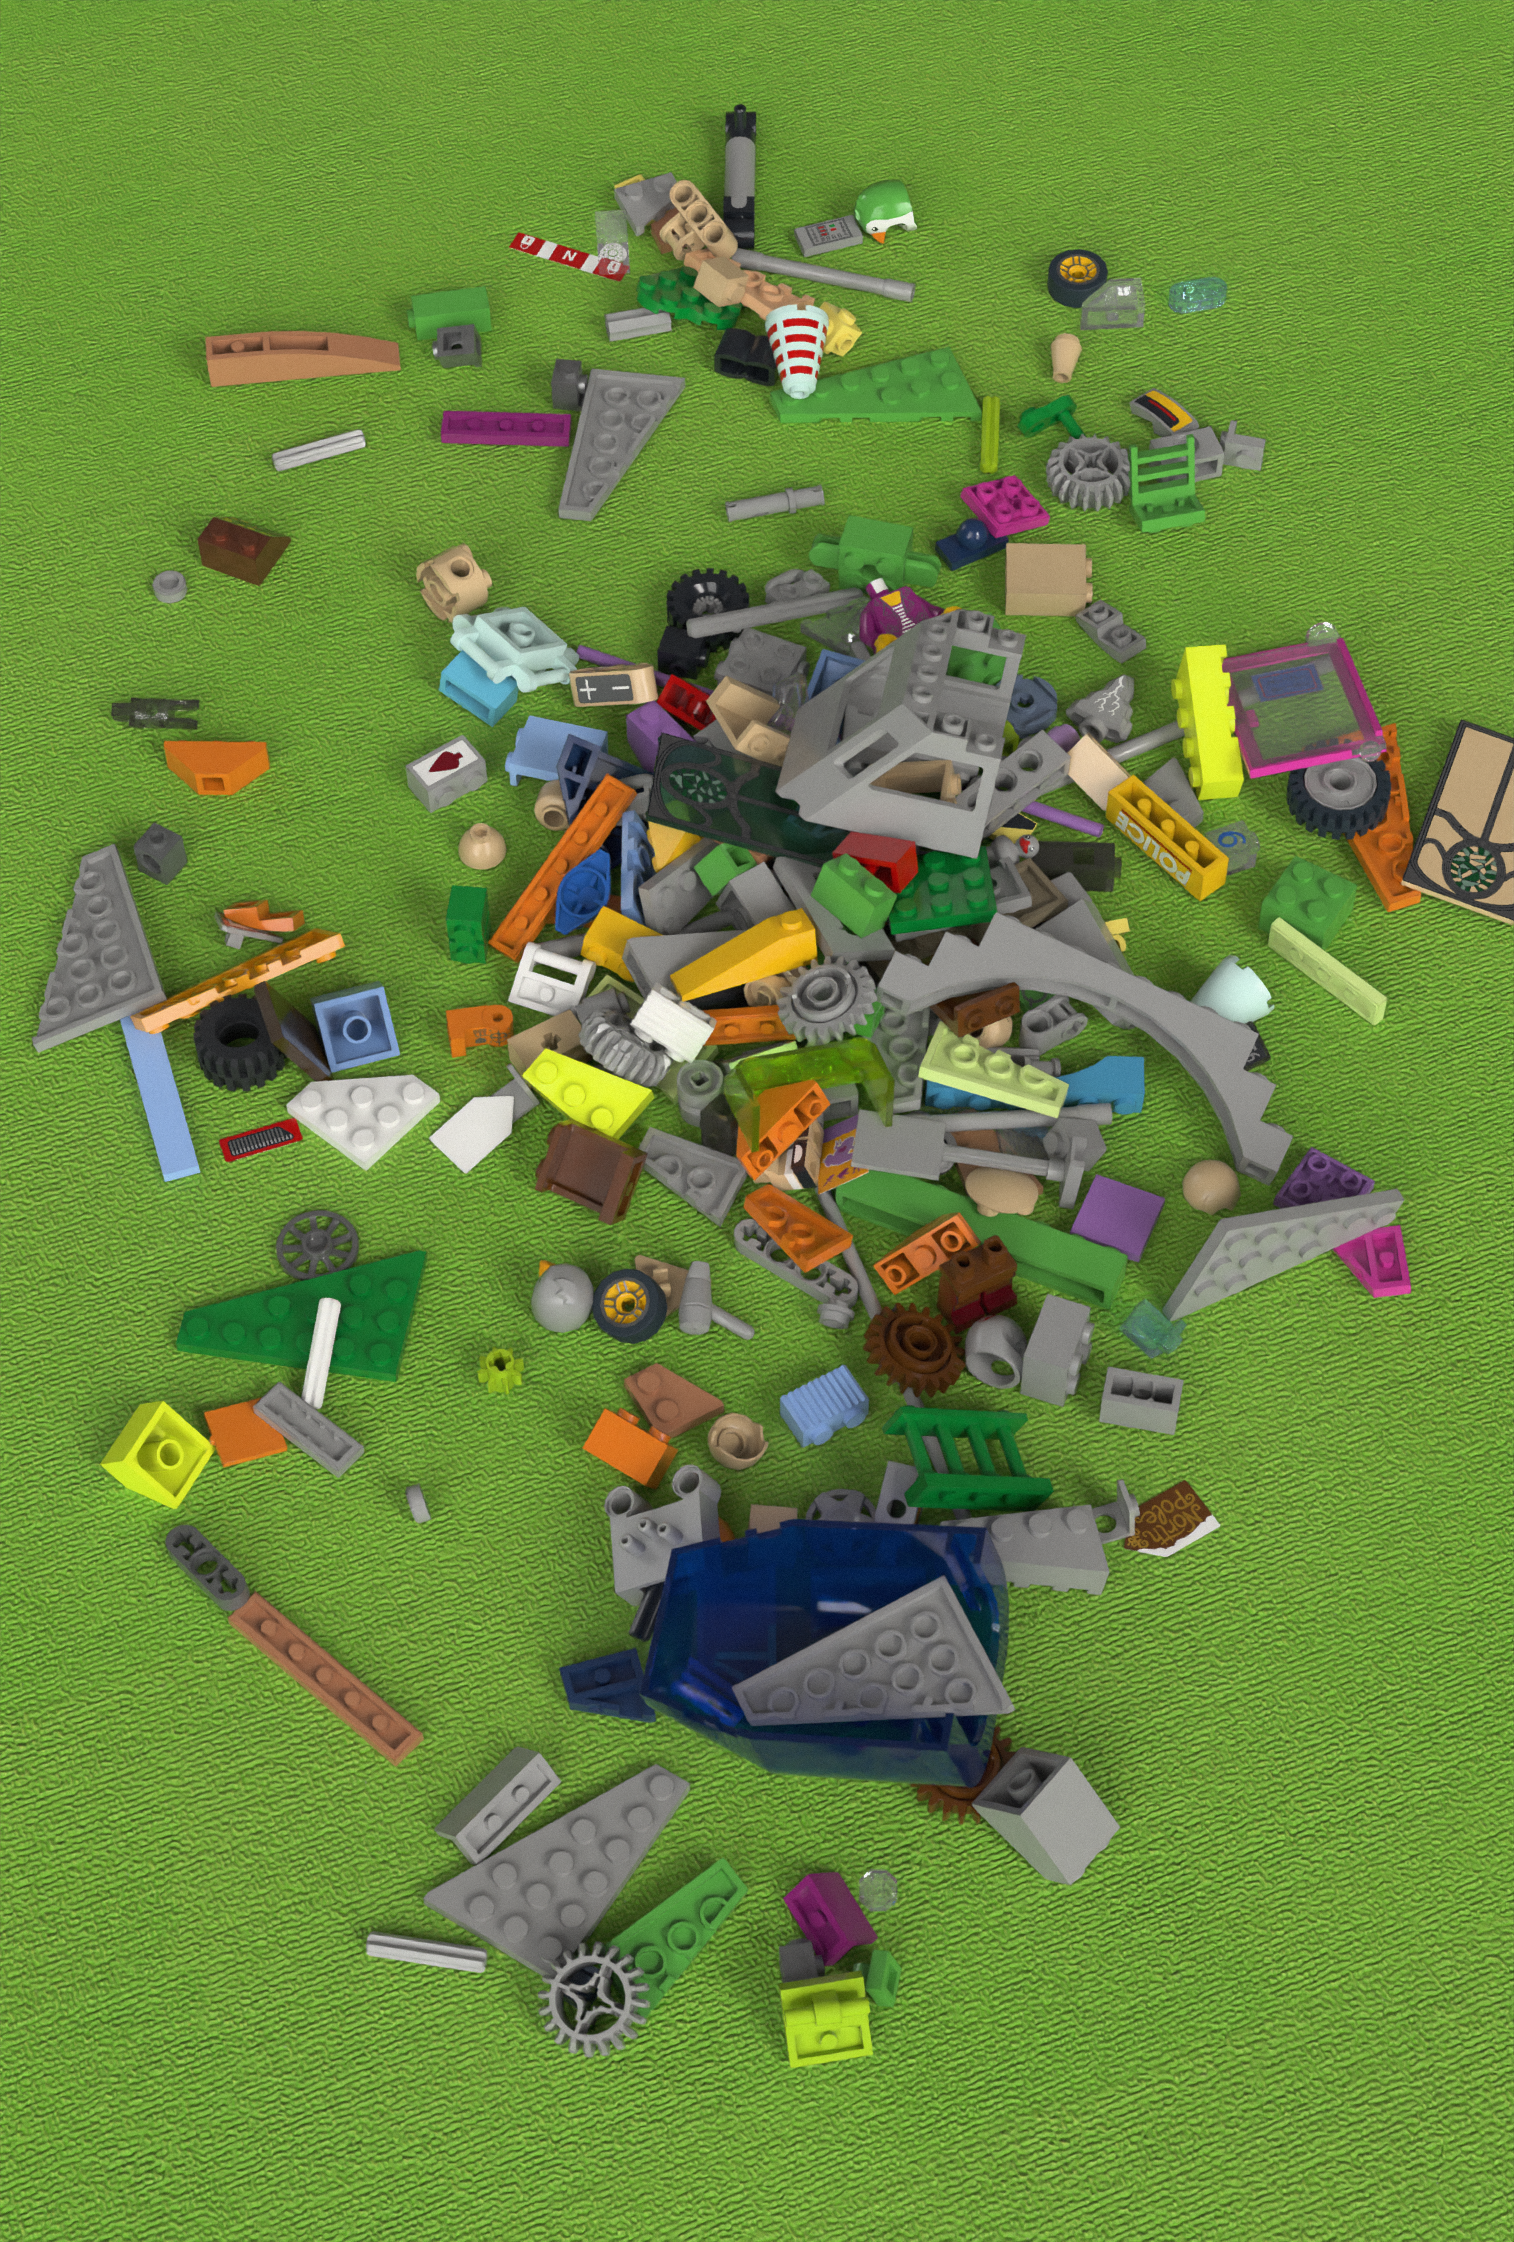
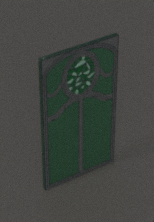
M662 732L658 737V748L648 807L645 812L646 821L776 858L786 857L820 868L823 867L824 863L833 859L832 852L851 832L845 829L804 821L799 816L800 805L795 800L782 798L775 792L782 769L781 766Z

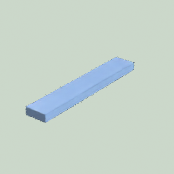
M131 1015L120 1019L164 1181L167 1182L200 1173L161 1032L149 1034V1032L135 1029L130 1017Z

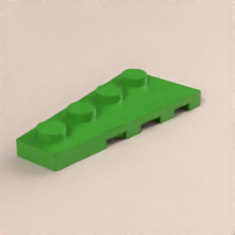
M724 1857L604 1945L605 1956L612 1945L620 1948L618 1961L626 1954L633 1956L634 1960L628 1971L636 1967H641L644 1970V1974L635 1980V1983L649 1984L650 1990L638 1994L639 1999L648 2000L651 2002L650 2008L638 2007L637 2015L644 2016L647 2019L747 1894L748 1888ZM613 1971L610 1977L613 1980L612 1985L625 2000L623 1984L619 1976Z

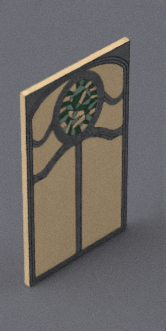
M1461 719L1400 885L1513 926L1514 738Z

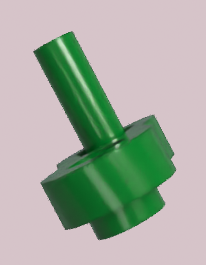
M1070 395L1061 396L1037 409L1036 407H1030L1019 417L1020 421L1017 427L1025 438L1035 436L1048 427L1059 423L1063 424L1071 437L1079 439L1082 433L1087 437L1072 416L1077 409V405Z

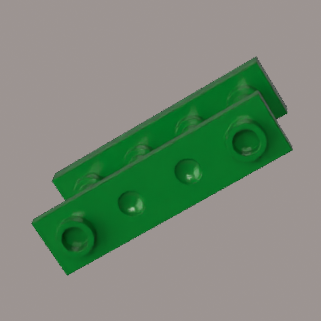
M913 1405L898 1408L894 1415L884 1424L882 1430L884 1434L905 1435L918 1473L916 1481L904 1493L908 1507L1035 1511L1054 1492L1050 1478H1035L1027 1475L1014 1438V1434L1028 1421L1027 1414L1013 1413L1007 1410L994 1412L919 1408ZM922 1436L937 1437L949 1474L933 1471ZM953 1438H968L980 1475H970L964 1471ZM985 1439L1000 1441L1011 1476L996 1474Z

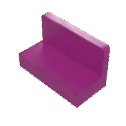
M838 1872L808 1874L783 1898L806 1938L810 1942L812 1941L813 1950L816 1955H822L824 1966L834 1965L853 1946L872 1944L878 1939L875 1931Z

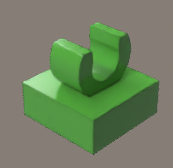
M873 1950L870 1965L854 1963L852 1972L861 1970L865 1991L869 1993L878 2006L894 2007L902 1968L889 1951Z

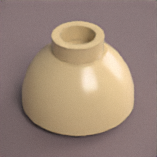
M477 823L463 834L459 842L458 853L465 865L483 870L498 865L504 859L507 849L504 838L496 829L484 823Z

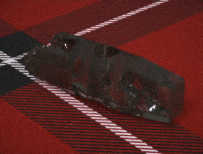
M131 698L130 703H112L111 717L118 722H129L128 726L130 728L197 730L198 721L191 718H175V710L195 711L199 709V700Z

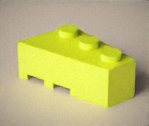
M546 1048L522 1075L526 1084L565 1117L576 1120L616 1139H619L655 1098L653 1091Z

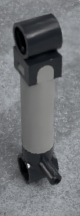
M738 104L734 107V111H726L723 222L736 238L738 248L754 250L756 111H746L744 105Z

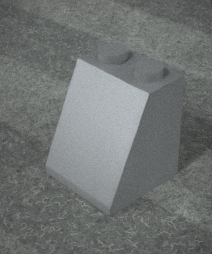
M1021 1747L972 1803L975 1810L1045 1879L1070 1886L1084 1874L1085 1868L1100 1851L1108 1846L1110 1839L1120 1828L1071 1757Z

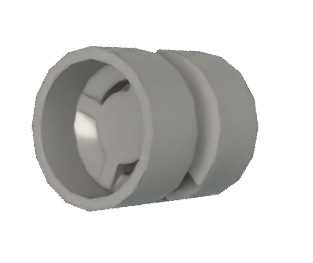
M694 1060L692 1063L688 1062L681 1067L677 1074L679 1112L682 1119L696 1127H707L715 1124L722 1118L725 1112L724 1080L721 1069L713 1062L707 1060Z

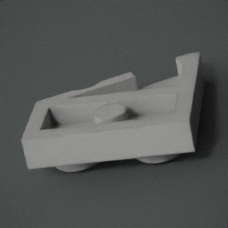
M1173 757L1143 782L1194 828L1203 821L1204 812L1176 758Z

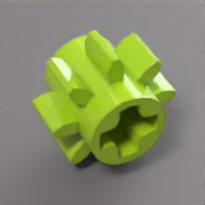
M493 1347L487 1357H479L482 1369L477 1371L479 1383L488 1381L489 1393L497 1391L504 1392L507 1395L515 1384L522 1385V1374L520 1372L524 1370V1363L521 1358L514 1360L513 1348L510 1347L508 1350Z

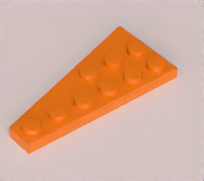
M1396 723L1381 727L1386 752L1376 754L1377 762L1382 760L1386 765L1385 771L1389 770L1391 794L1382 822H1378L1374 830L1371 831L1368 828L1367 834L1361 837L1355 832L1354 839H1347L1387 912L1420 903L1421 899L1420 891L1400 885L1413 851L1414 842L1412 832H1410V815L1404 775L1401 772L1400 748L1397 745ZM1360 733L1336 740L1339 743V747H1344L1345 742L1353 743L1352 745L1364 743ZM1330 742L1325 744L1327 748H1329Z

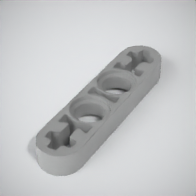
M745 1219L736 1225L734 1229V1245L736 1250L745 1257L824 1304H827L828 1299L844 1301L849 1304L848 1309H851L858 1300V1284L856 1279L850 1274L825 1261L815 1267L821 1272L820 1277L815 1280H807L801 1276L802 1270L791 1258L784 1262H777L771 1258L770 1255L773 1251L782 1248L754 1219ZM753 1233L757 1234V1240L753 1238L748 1241L744 1240V1235L750 1237ZM843 1288L848 1289V1295L846 1293H841L839 1296L835 1295V1289L838 1291L843 1290Z

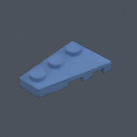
M632 810L622 813L621 914L646 926L638 887L657 874L652 864V857L655 856V853L647 838L646 831L648 829L636 811Z

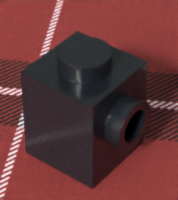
M666 626L657 650L658 672L669 675L673 674L679 678L697 680L701 667H707L710 657V648L705 646V637L693 638L688 636L685 629Z

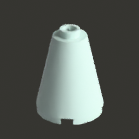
M1229 954L1219 963L1190 1002L1200 1007H1210L1218 1015L1230 1021H1238L1248 1025L1268 1015L1275 1007L1274 1005L1267 1004V1001L1272 997L1249 966L1242 970L1235 964L1240 959Z

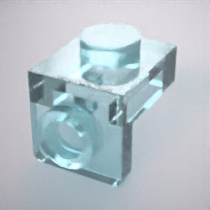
M1144 1299L1135 1306L1119 1329L1152 1359L1164 1352L1168 1355L1172 1353L1182 1342L1183 1338L1180 1334L1187 1324L1182 1319L1172 1324L1150 1302Z

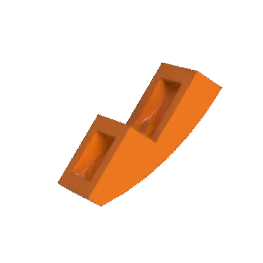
M268 900L236 902L223 910L226 918L259 930L295 931L305 924L303 910L270 913Z

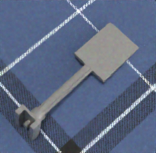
M859 1109L851 1167L939 1180L941 1161L946 1160L1046 1176V1180L1060 1182L1059 1207L1074 1209L1085 1167L1083 1157L1087 1146L1088 1138L1072 1137L1065 1160L1055 1158L1043 1160L945 1144L946 1123Z

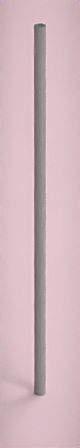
M817 1185L814 1190L826 1218L848 1231L831 1190L818 1195ZM852 1241L851 1247L843 1251L842 1255L851 1276L857 1281L858 1292L872 1321L875 1314L880 1315L882 1308ZM908 1387L903 1394L907 1405L925 1408L920 1396L919 1398L915 1397L912 1388ZM922 1436L935 1471L941 1474H949L937 1437ZM952 1509L957 1520L973 1518L969 1509ZM993 1581V1584H985L993 1603L1000 1602L1006 1598V1593L1000 1581Z

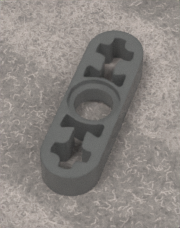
M180 1525L168 1533L165 1544L171 1559L221 1609L233 1611L247 1603L250 1591L244 1576L195 1527ZM183 1541L186 1544L191 1543L194 1553L190 1555V1552L184 1546L178 1545ZM214 1561L218 1563L216 1569L209 1574L197 1572L199 1566L204 1562ZM223 1579L232 1590L237 1589V1591L233 1594L228 1591L224 1592L221 1585Z

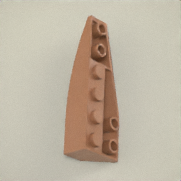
M268 331L205 337L206 360L211 387L401 370L398 343L370 337L312 331Z

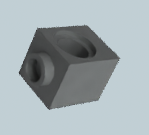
M155 822L134 845L139 871L165 885H168L187 863L182 836Z

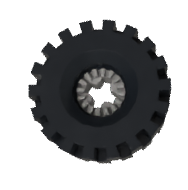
M706 568L707 573L702 574L699 569L692 570L691 577L686 573L680 576V583L674 581L671 585V591L668 590L667 593L668 626L687 630L686 623L689 619L709 616L708 614L703 615L704 611H707L709 614H719L750 608L749 593H746V586L744 583L739 584V578L734 574L728 578L727 571L720 570L719 574H714V568ZM744 629L740 633L730 631L705 636V646L710 648V653L717 652V647L719 646L727 650L730 648V642L735 637L739 638Z

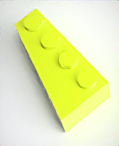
M1226 644L1185 647L1177 677L1172 679L1171 682L1173 699H1178L1179 703L1177 710L1179 729L1183 728L1185 738H1183V754L1185 758L1190 759L1191 764L1188 772L1189 784L1191 788L1195 787L1198 800L1238 797L1244 781L1238 737H1231L1235 731L1236 718L1234 706H1227L1229 702V688L1231 687L1230 673H1223L1222 671L1223 660L1227 657Z

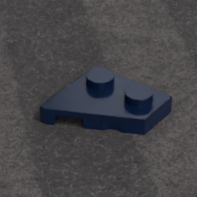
M636 1648L559 1668L571 1710L647 1723L656 1722V1714Z

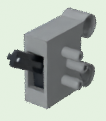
M692 1464L681 1467L675 1473L672 1480L673 1491L683 1499L681 1501L653 1509L648 1501L626 1486L616 1487L605 1499L604 1508L610 1517L615 1593L634 1607L640 1605L629 1630V1635L642 1642L650 1640L668 1596L723 1580L717 1503L721 1497V1488L716 1480L698 1466Z

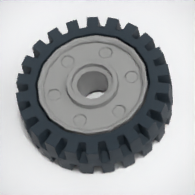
M1331 741L1329 748L1326 747L1325 743L1317 744L1316 751L1310 747L1305 750V754L1340 748L1338 741ZM1345 742L1344 747L1350 746L1353 743ZM1376 754L1290 771L1287 784L1286 799L1289 811L1292 816L1296 815V821L1299 825L1306 822L1305 829L1312 833L1317 828L1318 836L1325 838L1327 832L1332 833V839L1340 840L1341 833L1345 834L1346 840L1354 839L1355 832L1361 837L1367 834L1368 828L1371 831L1374 830L1378 822H1382L1391 794L1389 770L1385 771L1386 765L1382 760L1377 762Z

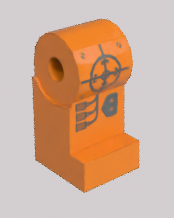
M484 1005L446 1011L447 1032L452 1058L466 1056L467 1047L486 1044L494 1047L507 1045V1039L514 1036L513 1014L506 1006Z

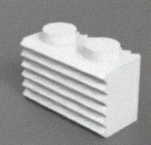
M656 982L634 1015L630 1025L635 1028L634 1033L640 1039L648 1043H652L655 1040L666 1047L665 1053L675 1061L683 1062L685 1059L692 1063L713 1032L717 1020L691 1003L682 1002L678 995Z

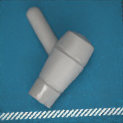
M693 1261L685 1279L679 1304L680 1330L691 1335H702L709 1331L712 1320L745 1340L753 1338L755 1330L751 1325L712 1303L709 1264L702 1261Z

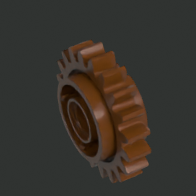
M896 1303L892 1310L885 1306L880 1315L875 1314L863 1336L867 1339L863 1350L871 1352L866 1360L867 1363L879 1365L874 1374L876 1376L887 1374V1386L898 1382L900 1384V1393L904 1394L907 1388L910 1387L917 1398H919L923 1390H925L930 1398L934 1397L937 1390L943 1394L946 1393L950 1385H955L966 1365L962 1360L965 1356V1349L958 1347L962 1337L950 1335L955 1326L953 1324L941 1325L943 1315L938 1314L935 1318L930 1317V1310L927 1306L921 1313L917 1312L914 1303H910L907 1310H904L900 1303Z
M970 1715L965 1716L963 1725H957L954 1717L949 1716L948 1728L946 1729L938 1722H934V1736L923 1731L920 1737L922 1745H913L912 1756L914 1759L909 1760V1771L914 1773L910 1776V1786L914 1788L920 1787L917 1790V1801L929 1799V1813L942 1808V1821L946 1822L952 1813H956L959 1825H963L966 1815L971 1814L975 1823L979 1824L981 1815L975 1810L972 1803L1015 1755L1016 1752H1009L1012 1746V1739L1005 1738L999 1741L1001 1728L997 1726L990 1732H987L986 1719L984 1718L979 1721L977 1726H972ZM966 1765L974 1771L969 1774H962L956 1771L955 1768Z

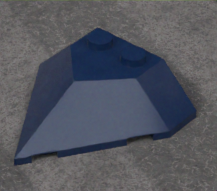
M568 734L556 769L569 826L607 773L616 779L638 774L654 776V773L601 752L600 746ZM669 780L671 786L677 784L675 781ZM679 787L677 792L680 793L683 789ZM644 788L636 789L635 791L637 794L642 793ZM642 819V822L644 823L646 828L650 829L648 820L645 821ZM615 826L599 848L610 854V870L621 864L622 826Z

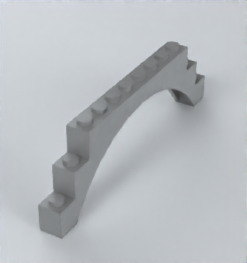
M997 912L979 946L972 944L965 936L945 932L929 966L923 964L920 959L913 955H903L895 951L877 987L876 996L878 998L877 1002L881 1003L882 1006L904 1016L952 997L995 990L1015 982L1019 986V990H1033L1072 997L1108 1010L1142 1029L1174 1055L1203 1089L1223 1126L1236 1171L1270 1186L1293 1136L1286 1133L1279 1125L1260 1121L1276 1084L1269 1082L1260 1073L1248 1072L1243 1069L1259 1035L1252 1031L1248 1025L1238 1021H1230L1218 1015L1210 1007H1200L1187 1001L1177 992L1166 991L1153 985L1145 977L1133 976L1120 970L1113 962L1094 958L1078 946H1068L1054 939L1046 931H1036L1023 925L1020 920L1013 916L1002 915Z

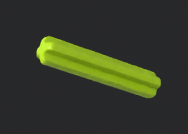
M985 396L983 398L980 470L984 474H994L998 470L1000 399L997 396Z

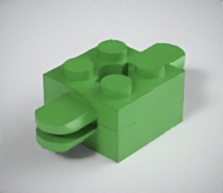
M851 515L848 516L842 537L819 533L814 537L809 552V559L814 565L839 570V589L855 587L861 589L865 594H868L865 587L878 578L884 580L890 592L907 586L908 583L933 587L936 584L941 569V562L937 556L912 551L913 527Z

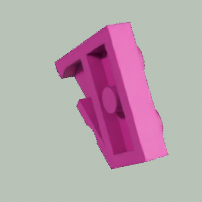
M1401 1225L1377 1228L1333 1248V1251L1373 1298L1411 1294V1283Z

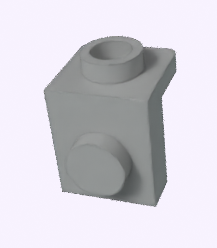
M1231 420L1228 432L1222 431L1219 442L1224 451L1223 464L1261 471L1266 439L1236 434L1237 421Z

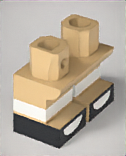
M816 1119L753 1181L755 1183L771 1182L780 1191L817 1187L820 1169L819 1158H821L824 1131L818 1120Z

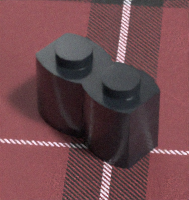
M727 328L714 355V371L729 378H745L755 384L774 386L779 373L768 336H755L744 329Z

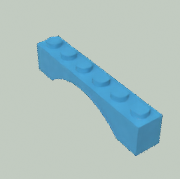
M1107 1056L1095 1065L1079 1072L1055 1077L1069 1084L1068 1093L1062 1107L1110 1103L1112 1112L1127 1115L1141 1113L1145 1095L1144 1057ZM925 1079V1106L938 1109L964 1107L974 1108L975 1110H986L988 1108L1025 1110L1021 1107Z

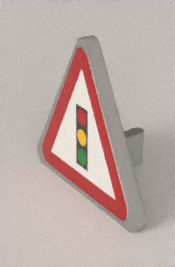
M215 912L214 918L220 930L227 932L224 940L227 946L240 949L244 936L282 943L283 937L241 925L226 918L223 913Z

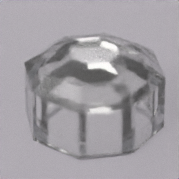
M870 1869L859 1879V1901L869 1911H887L897 1902V1879L886 1869Z

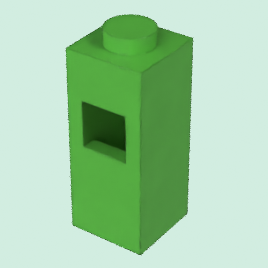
M486 286L411 296L412 309H406L409 328H415L417 341L437 338V328L474 324L478 333L492 331Z

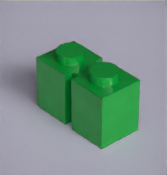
M452 885L446 915L451 961L465 964H486L489 948L488 941L490 940L492 930L490 911H488L487 888Z

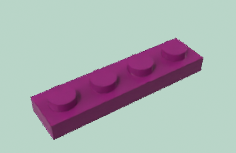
M443 411L441 442L569 447L572 424L571 414Z

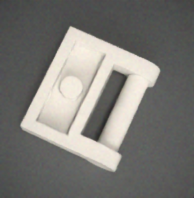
M528 942L523 952L508 1001L552 1016H557L570 1009L578 1020L575 1006L582 1004V1000L585 999L589 983L595 974L596 963L587 959L581 962L541 949L540 944ZM538 962L577 975L575 984L572 985L532 972L534 964Z

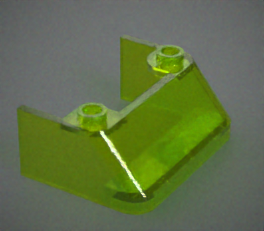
M857 1037L850 1040L753 1056L741 1060L725 1076L724 1094L751 1152L759 1151L760 1105L757 1097L766 1089L812 1079L818 1083L821 1089L862 1082L884 1126H892L895 1080L877 1046L866 1038Z

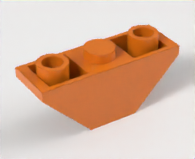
M164 741L168 768L198 795H233L270 769L266 742Z
M813 1079L766 1089L739 1115L736 1157L753 1180H756L830 1105L822 1089Z
M960 1212L943 1214L907 1237L878 1260L873 1267L892 1293L896 1295L938 1270L941 1264L951 1260V1256L961 1251L967 1252L978 1246L981 1241Z

